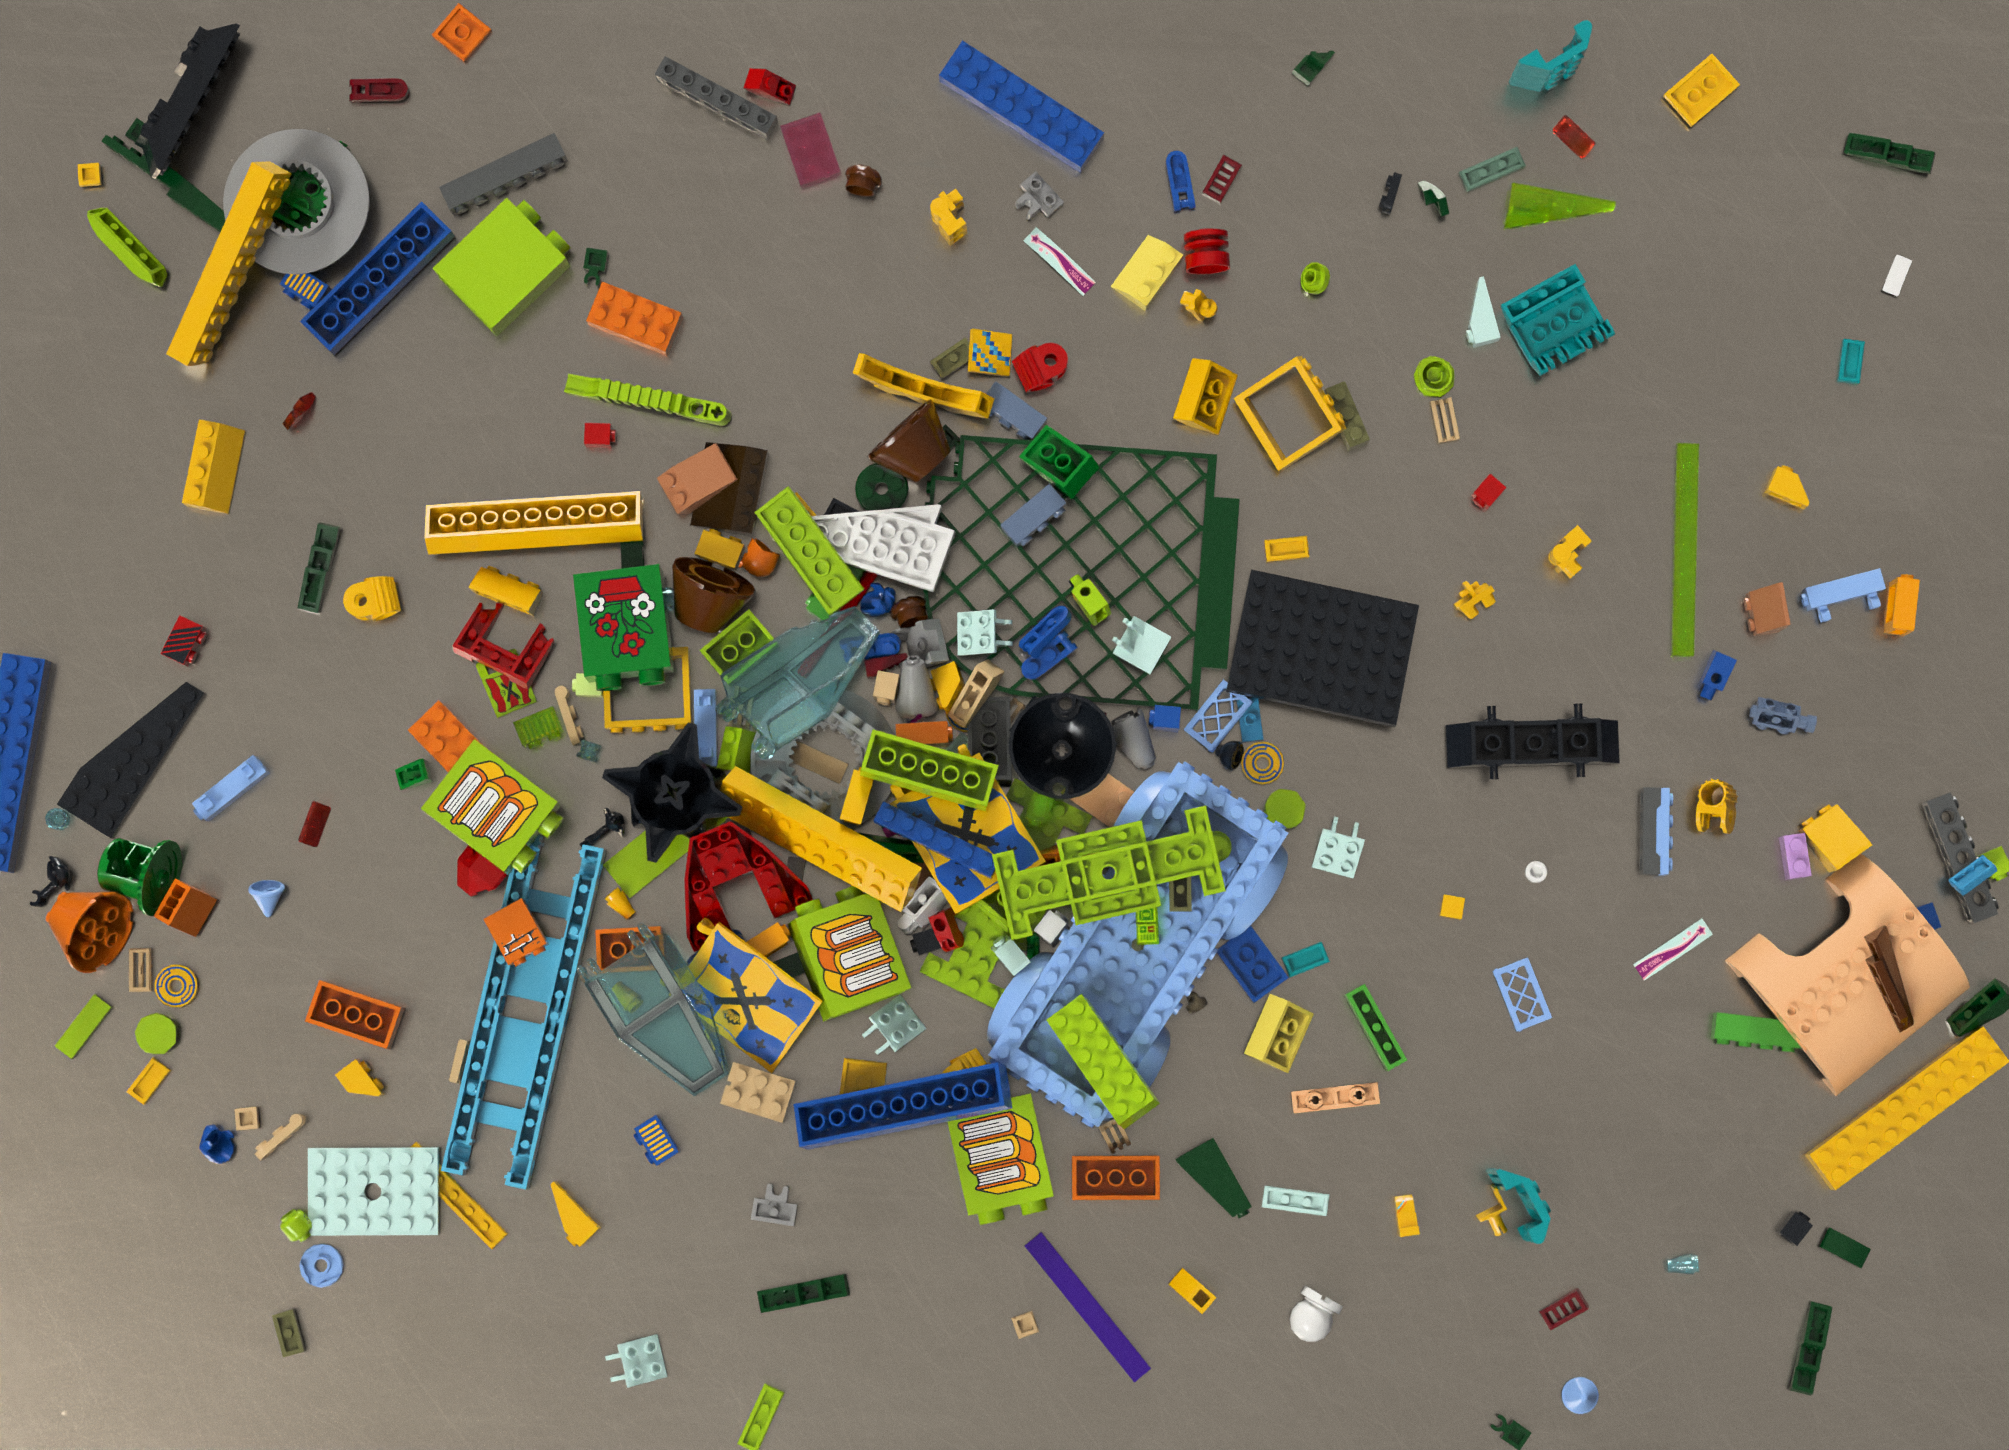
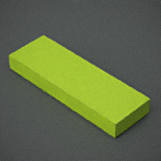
M94 994L56 1043L55 1047L69 1058L74 1059L113 1007Z
M766 1383L764 1384L737 1443L738 1445L749 1450H759L785 1392Z

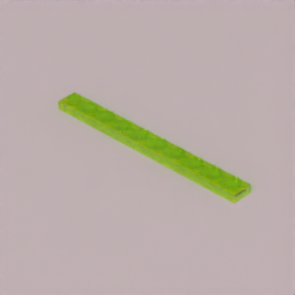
M1692 443L1676 444L1671 656L1694 657L1699 444Z

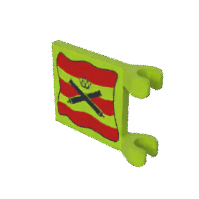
M516 649L509 650V652L519 656ZM481 663L476 664L477 671L497 718L537 702L531 686L527 690L511 682L509 677L499 672L489 675L485 665Z

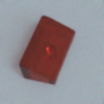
M1564 115L1552 130L1580 159H1584L1596 145L1567 115Z
M315 801L312 802L298 842L312 847L318 846L331 811L329 806Z

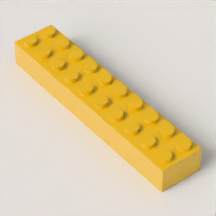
M270 161L251 163L169 346L167 355L186 366L206 364L213 355L212 349L221 337L220 331L223 325L229 320V311L238 300V291L247 280V271L255 262L256 251L264 242L263 236L265 231L273 222L272 216L281 204L280 198L283 191L290 184L289 178L292 173Z
M640 491L426 505L425 542L428 555L643 541V506Z
M736 766L723 779L720 791L742 806L740 816L728 818L900 912L913 898L922 867Z
M1984 1026L1978 1027L1804 1155L1830 1190H1837L2009 1063V1060Z

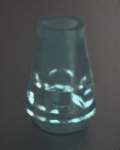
M1690 1253L1667 1260L1668 1273L1694 1275V1273L1699 1272L1698 1255Z

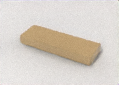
M796 741L798 747L792 748L795 755L790 757L795 764L839 784L841 783L849 764Z

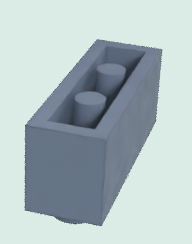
M997 381L993 383L986 393L995 398L989 416L992 417L994 414L1000 419L999 423L1004 427L1015 429L1017 431L1016 435L1022 440H1033L1047 423V418Z
M1049 483L1000 525V528L1016 547L1019 545L1025 546L1033 539L1032 534L1037 530L1039 533L1049 526L1048 521L1051 518L1055 517L1057 519L1066 511L1064 509L1066 502Z

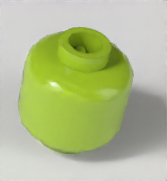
M292 1209L280 1219L282 1221L280 1229L290 1241L299 1240L303 1242L311 1235L309 1231L312 1229V1222L302 1210L296 1211Z

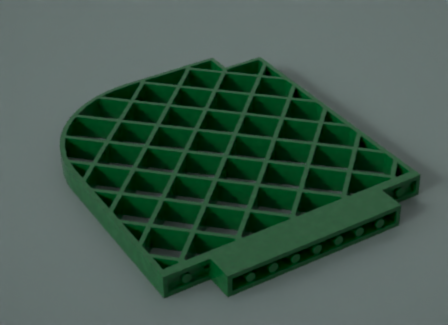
M961 435L960 441H956L955 453L959 454V462H954L953 474L957 475V477L932 475L931 481H927L926 494H930V501L925 502V506L934 505L936 483L959 485L938 503V505L942 506V509L961 492L966 491L984 514L961 533L942 512H940L939 518L948 529L955 530L956 532L949 551L961 543L980 566L957 586L942 570L940 577L952 590L931 608L928 590L923 589L928 619H933L932 615L955 595L959 597L970 611H977L961 590L985 570L1004 592V595L986 610H996L1005 601L1010 599L1029 621L1027 625L1008 641H1012L1014 644L1032 627H1035L1051 610L1062 603L1082 626L1069 637V640L1074 642L1086 631L1105 652L1106 656L1084 675L1079 672L1067 657L1064 658L1062 661L1078 680L1063 693H1071L1083 684L1093 697H1081L1087 698L1095 704L1153 709L1155 705L1181 707V711L1198 712L1201 669L1227 671L1240 499L1214 497L1217 454L1076 444L1087 453L1110 455L1102 463L1098 464L1099 469L1087 483L1098 474L1118 498L1094 517L1075 495L1071 500L1090 522L1068 541H1065L1048 521L1049 526L1046 528L1061 546L1037 566L1020 545L1018 547L1015 546L1000 528L1001 523L993 515L1016 494L1025 504L1030 500L1022 489L1037 478L1039 474L1033 471L1017 485L998 461L1015 447L1027 448L1033 440ZM965 444H974L988 461L964 481L962 473ZM983 445L1004 446V448L995 456H992ZM1120 455L1132 456L1146 472L1141 479L1124 493L1103 470ZM1142 457L1161 458L1163 460L1151 469ZM1173 459L1185 460L1199 476L1194 483L1177 497L1156 474ZM1195 461L1207 462V473H1204ZM993 466L1010 485L1012 490L988 509L969 486ZM1151 478L1171 502L1147 521L1128 497ZM1206 482L1202 526L1184 507L1181 501L1199 485ZM1066 495L1062 496L1065 502L1069 499ZM1123 502L1143 526L1121 545H1118L1099 522ZM1176 507L1194 527L1195 531L1172 550L1152 525L1172 508ZM989 518L1009 542L984 561L965 538ZM1095 527L1112 546L1114 551L1090 570L1071 548V545L1091 528ZM1147 530L1167 555L1146 573H1143L1124 552V549ZM1199 534H1202L1199 578H1197L1177 556V553ZM1011 547H1014L1033 570L1009 590L989 566ZM1065 550L1086 573L1082 577L1083 581L1091 579L1110 601V610L1115 607L1124 618L1131 621L1132 617L1119 602L1144 583L1164 606L1149 618L1146 623L1151 625L1168 611L1188 634L1165 655L1162 653L1151 672L1153 673L1164 664L1183 685L1184 688L1167 703L1155 702L1140 685L1150 674L1144 672L1135 679L1113 654L1115 648L1111 651L1091 628L1092 623L1090 620L1086 622L1069 603L1067 598L1072 594L1073 587L1071 586L1062 594L1042 570ZM1119 554L1139 579L1115 598L1095 574ZM1172 559L1192 583L1168 602L1148 578ZM1038 575L1055 594L1057 599L1033 618L1016 599L1014 594ZM1198 587L1195 631H1193L1172 606L1193 588ZM995 632V640L1003 641ZM956 635L945 644L948 657L957 664L962 672L970 677L973 670L971 671L950 650L958 642ZM1191 639H1194L1191 684H1189L1168 659ZM1062 644L1059 647L1056 646L1060 652L1065 649ZM1010 646L999 647L997 653H992L987 658L992 662L1005 651L1020 669L1023 664L1009 648ZM1111 659L1131 684L1115 698H1102L1087 679ZM1024 676L1010 688L997 685L994 691L1001 694L1025 699H1032L1033 696L1041 698L1045 695H1050L1037 679L1030 681L1040 693L1017 690L1029 680ZM1136 688L1146 701L1122 698ZM1187 692H1190L1189 704L1175 703ZM1068 699L1061 700L1062 702H1071Z

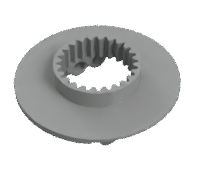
M307 129L278 131L259 139L248 147L233 165L226 181L223 197L225 221L252 162L270 161L286 171L291 170L295 172L297 168L300 172L305 170L308 174L312 173L322 183L321 186L325 190L323 194L327 198L323 201L327 207L321 209L323 216H317L318 222H311V228L304 226L302 232L298 228L294 230V233L289 228L285 231L281 226L278 227L272 222L271 226L265 231L262 246L256 251L255 262L275 272L297 275L321 270L343 257L361 235L367 221L370 206L369 188L365 174L351 152L335 139Z
M813 687L809 689L825 704L834 687ZM843 689L828 715L780 747H777L772 742L773 739L816 711L798 692L793 693L776 704L759 725L752 743L751 773L758 779L853 829L858 825L840 821L850 781L846 782L847 788L840 787L839 793L835 790H832L831 795H828L826 791L822 795L817 790L813 792L803 782H799L798 776H793L796 771L790 767L794 764L790 757L795 755L792 748H797L798 744L796 741H803L802 735L809 736L810 730L818 732L819 727H821L823 731H826L830 727L831 731L834 732L837 729L840 735L844 734L847 740H852V747L857 746L854 752L860 755L856 758V762L860 764L855 766V770H858L859 767H862L872 730L894 735L892 729L882 713L873 704L863 697ZM877 780L873 781L862 824L876 814L882 803L886 802L891 793V784Z

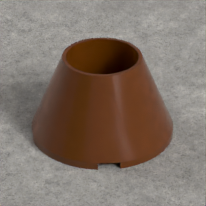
M930 399L927 404L924 403L910 414L867 455V458L914 482H918L951 452L934 402Z
M693 557L676 558L672 565L674 615L677 620L688 627L706 633H717L754 595V586L743 576L726 567L722 571L712 567L713 562Z

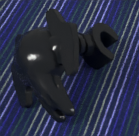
M604 808L602 812L606 818L605 825L599 828L596 833L586 837L585 841L579 845L581 847L583 844L593 846L609 830L618 832L621 837L624 836L625 832L622 827L624 825L623 815L614 811L611 813L608 808Z
M49 857L51 861L47 863V878L51 882L41 891H32L33 894L37 895L38 899L36 902H30L31 906L42 907L46 902V897L57 887L62 888L65 885L66 891L70 890L71 876L68 866L64 865L59 858Z

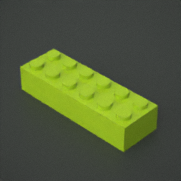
M873 729L860 770V776L986 811L999 765Z
M1082 994L1046 1020L1120 1127L1126 1129L1160 1104L1089 1000Z

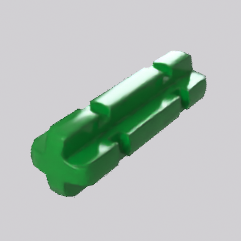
M1037 933L1027 937V958L1029 960L1040 953V937Z

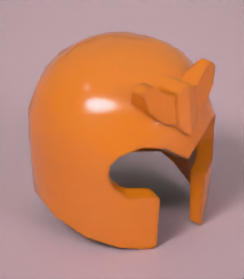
M752 538L747 546L748 552L742 556L739 568L743 567L747 572L756 577L769 576L774 571L781 554L772 552L763 542L757 538L755 540Z

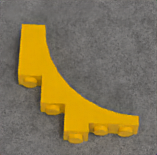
M859 353L853 370V374L875 384L874 387L886 393L907 396L923 404H927L928 400L931 399L935 406H939L951 413L988 419L995 399L981 391L961 388L921 377L862 353Z

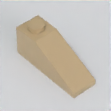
M989 659L977 664L948 716L963 728L967 727L994 691L1005 671Z

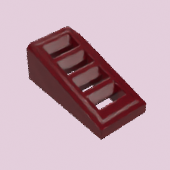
M1223 154L1203 193L1221 202L1242 164ZM1224 162L1234 167V171L1232 172L1223 167ZM1221 170L1231 177L1227 179L1218 173ZM1215 178L1227 183L1225 187L1215 182ZM1211 185L1222 190V193L1218 194L1211 190Z
M902 653L865 660L867 678L877 676L878 670L885 672L898 666L900 662L907 660V654Z
M1577 1288L1539 1312L1549 1329L1553 1330L1587 1311L1589 1305ZM1574 1297L1576 1298V1300L1578 1301V1303H1579V1305H1580V1307H1578V1308L1576 1307V1305L1574 1304V1302H1573V1300H1572V1298H1574ZM1565 1302H1568L1572 1312L1569 1313L1564 1304ZM1560 1306L1565 1315L1564 1317H1561L1556 1307ZM1552 1310V1312L1554 1313L1555 1317L1557 1318L1556 1322H1554L1551 1318L1550 1314L1548 1313L1549 1311Z

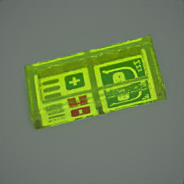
M1157 907L1135 912L1137 945L1159 944Z

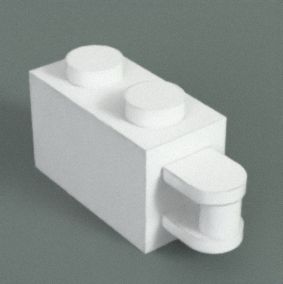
M929 876L903 909L904 914L898 920V927L905 934H911L918 926L924 930L930 923L928 917L941 911L948 903L933 878Z

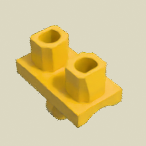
M1198 289L1195 290L1194 294L1184 291L1180 301L1182 305L1186 306L1188 312H1191L1197 320L1202 322L1204 317H1213L1218 309L1215 301L1208 299Z
M1464 581L1462 583L1464 590L1459 592L1461 599L1454 603V606L1457 610L1463 612L1467 618L1472 619L1479 613L1475 607L1476 603L1481 601L1483 606L1487 608L1496 602L1492 594L1494 589L1487 583L1479 585L1475 581L1470 585L1467 581Z

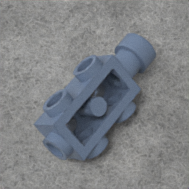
M1758 697L1756 705L1752 704L1749 717L1753 718L1752 724H1755L1759 729L1774 728L1781 734L1795 733L1796 728L1813 733L1817 723V716L1801 715V706L1775 701L1770 698Z

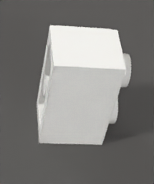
M1049 910L1035 927L1034 931L1054 948L1060 941L1059 937L1064 929L1069 930L1070 927L1067 924V918L1059 911L1053 913Z

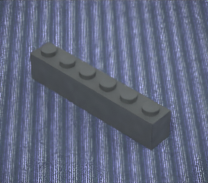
M555 133L439 188L451 213L461 214L467 211L468 207L473 204H483L490 196L502 195L507 191V188L521 186L531 177L538 178L544 175L545 171L550 168L557 169L563 166L567 158Z

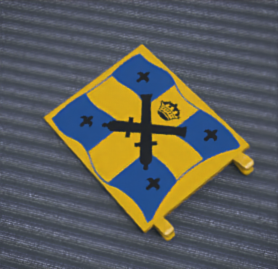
M965 744L958 746L959 754L984 761L980 753L971 756ZM996 779L994 780L986 811L916 791H911L904 795L900 787L890 786V790L896 798L890 805L991 854L1014 850L1018 871L1038 867L1046 863ZM912 841L955 914L960 913L1000 889L996 871L991 879Z
M704 918L697 925V930L709 935L679 981L672 972L671 974L697 1017L770 1073H773L823 1001L722 923L718 922L714 927L709 919Z

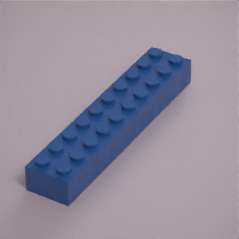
M3 653L0 666V871L14 873L51 662L46 659Z
M999 1062L793 1104L799 1147L808 1150L1013 1109L1006 1065Z

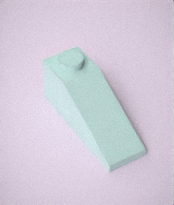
M1484 276L1479 277L1477 281L1468 330H1466L1468 342H1472L1473 348L1498 342L1501 338Z

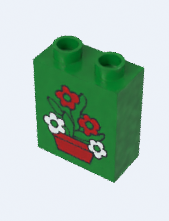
M655 564L573 574L583 671L586 680L589 683L596 682L597 691L621 689L622 679L639 677L640 686H653L665 683V673H673L675 671L664 574L661 566Z

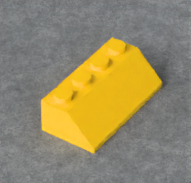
M199 419L182 499L184 505L229 514L245 430Z

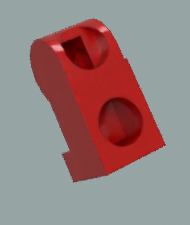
M952 908L939 911L928 917L937 941H939L941 948L945 952L964 945L963 934L959 930L954 917L957 914L954 913Z

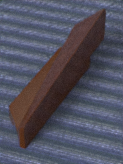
M1884 925L1864 936L1872 953V956L1865 960L1898 1031L1902 1032L1913 1026L1914 1021L1888 929Z

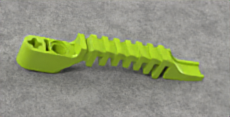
M568 373L564 392L567 394L601 401L603 398L609 403L614 401L615 403L622 404L623 402L630 406L632 403L636 407H641L642 405L646 409H651L652 407L656 411L662 412L664 410L668 414L676 413L698 422L724 426L731 420V412L721 403L691 398L680 393L676 395L671 391L664 392L663 390H654L650 387L643 388L640 385L633 386L630 383L623 384L620 381L613 382L610 379L603 380L601 378H589ZM699 406H703V412L696 415V409ZM721 411H722V412H723V415H719V416L717 417L716 414H717V413L719 414V413H721Z

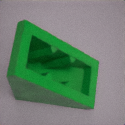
M423 758L395 769L400 790L433 782L428 761Z

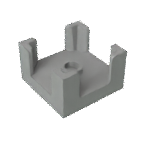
M939 619L921 620L915 622L916 626L899 628L892 631L901 641L906 640L909 656H918L919 659L924 660L926 668L949 660ZM903 662L899 663L900 669H902Z

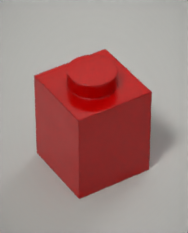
M585 423L584 445L586 447L612 448V442H616V430H613L611 424Z
M1489 474L1471 495L1474 498L1473 502L1482 509L1485 507L1488 510L1506 489V486L1492 474Z

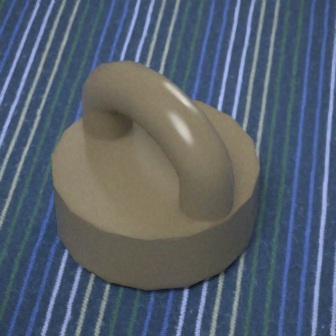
M1192 991L1187 997L1189 1005L1186 1006L1189 1014H1194L1208 1005L1204 996L1200 998L1196 992Z

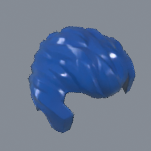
M871 583L870 587H873L874 590L867 592L863 596L860 603V611L870 616L888 613L895 602V590L890 587L884 589L880 583Z
M214 1124L207 1125L203 1130L199 1148L210 1162L222 1164L229 1161L232 1157L234 1144L231 1138H234V1135L230 1130L220 1131Z

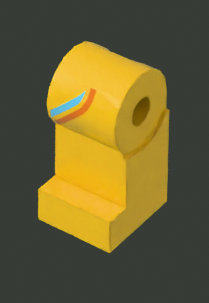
M1412 1194L1394 1197L1398 1236L1405 1237L1420 1234Z

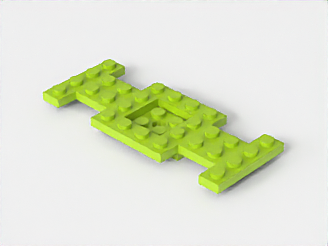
M1016 778L1006 795L1007 799L1024 807L1019 818L1039 851L1055 845L1063 826L1078 834H1084L1092 818V815L1063 801H1055L1052 798L1038 794ZM973 904L954 916L967 923L962 933L964 945L954 949L949 962L928 953L919 972L995 1009L1005 989L988 982L998 961V957L991 950V947L998 937L1008 935L1011 938L1010 932L1007 933ZM1046 910L1028 914L1033 933H1035L1034 929L1042 920ZM1027 937L1013 940L1021 950L1027 951Z
M1206 806L1184 810L1189 832L1146 841L1142 820L1066 837L1056 840L1060 862L1018 871L1014 850L992 854L1011 940L1033 935L1028 914L1071 904L1075 925L1159 907L1161 902L1157 884L1199 875L1204 896L1226 891ZM1107 866L1115 870V875L1112 879H1105L1102 875V870Z

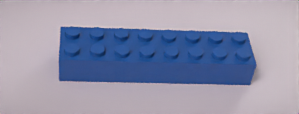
M963 40L939 74V82L1079 173L1082 172L1104 139L1103 131Z
M421 201L300 322L335 355L455 235Z

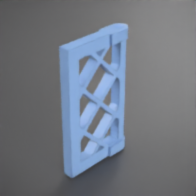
M1224 679L1183 729L1212 753L1253 703L1250 698L1231 692L1230 698L1218 700L1223 690L1227 689L1228 682ZM1231 701L1232 713L1219 714L1218 703ZM1233 701H1242L1244 704L1234 713ZM1216 703L1217 715L1205 716L1204 714L1211 705ZM1232 716L1226 727L1221 729L1220 717ZM1217 718L1218 730L1206 731L1205 719ZM1202 720L1203 732L1194 731L1193 728ZM1219 733L1212 744L1207 741L1206 734Z
M1528 957L1492 971L1516 1032L1552 1018ZM1519 967H1525L1528 978L1516 974ZM1506 972L1512 975L1508 986H1505L1501 974ZM1515 976L1526 981L1522 992L1510 988ZM1528 983L1532 984L1536 999L1524 994ZM1509 990L1520 995L1516 1007L1511 1002L1508 994ZM1522 997L1534 1001L1530 1013L1518 1008ZM1536 1003L1540 1004L1543 1015L1538 1017L1532 1014ZM1516 1011L1528 1015L1527 1020L1520 1023Z

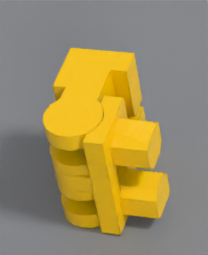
M954 189L947 195L944 191L938 195L939 198L934 199L930 205L932 220L936 225H939L941 235L950 246L967 234L966 222L962 217L956 219L957 211L964 206L962 202L963 197L957 189Z
M1578 525L1559 541L1561 544L1556 545L1548 555L1550 563L1557 566L1554 568L1557 573L1563 571L1569 579L1582 569V566L1575 560L1579 555L1572 551L1577 547L1582 551L1592 542Z

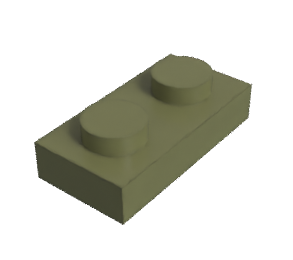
M965 337L930 361L942 380L968 363V340Z
M292 1309L272 1315L283 1358L306 1351L295 1310Z

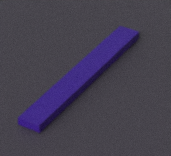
M1042 1232L1024 1245L1133 1382H1136L1151 1369L1150 1366Z

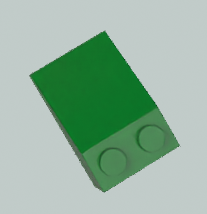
M1048 425L1040 431L1019 456L1028 466L1070 499L1074 498L1099 469L1092 455Z

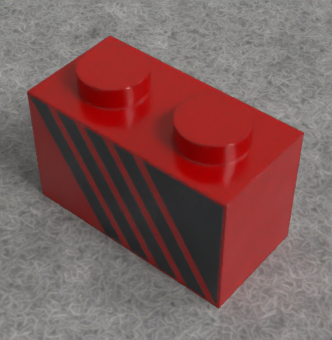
M179 615L161 654L188 667L197 657L196 650L198 645L203 644L206 639L207 633L205 631L207 628Z

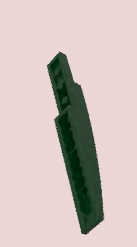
M105 135L101 142L106 147L151 176L144 154L142 155L133 147L130 150L123 146L125 142L115 135L113 138ZM169 166L163 176L158 174L156 180L170 189L166 195L172 201L221 232L225 223L224 211Z

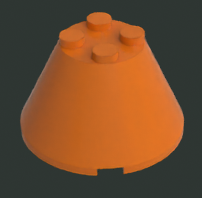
M62 892L59 894L51 911L46 915V921L49 923L69 964L79 972L92 973L96 971L95 968L103 964L107 966L125 946L133 926V921L130 920L133 907L128 898L117 892Z

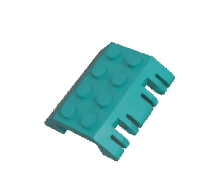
M1584 20L1575 25L1573 28L1576 32L1569 45L1562 48L1564 53L1547 63L1537 49L1519 59L1509 79L1510 85L1538 92L1544 89L1549 91L1558 85L1557 82L1560 79L1564 78L1567 80L1575 75V71L1579 68L1578 65L1584 58V53L1588 47L1592 23Z
M1576 264L1501 304L1509 330L1531 367L1540 376L1549 372L1548 368L1551 370L1556 368L1555 362L1551 357L1556 356L1563 364L1567 362V358L1571 360L1585 352L1586 348H1592L1593 345L1592 341L1588 338L1592 335L1601 343L1604 341V337L1608 339L1615 335L1608 319L1604 321L1584 287L1586 281Z
M1487 1169L1486 1171L1491 1181L1498 1190L1507 1191L1515 1187L1532 1220L1517 1228L1522 1239L1535 1244L1543 1243L1551 1219L1548 1214L1551 1212V1209L1545 1200L1540 1199L1538 1193L1541 1191L1535 1180L1532 1181L1530 1178L1501 1169Z

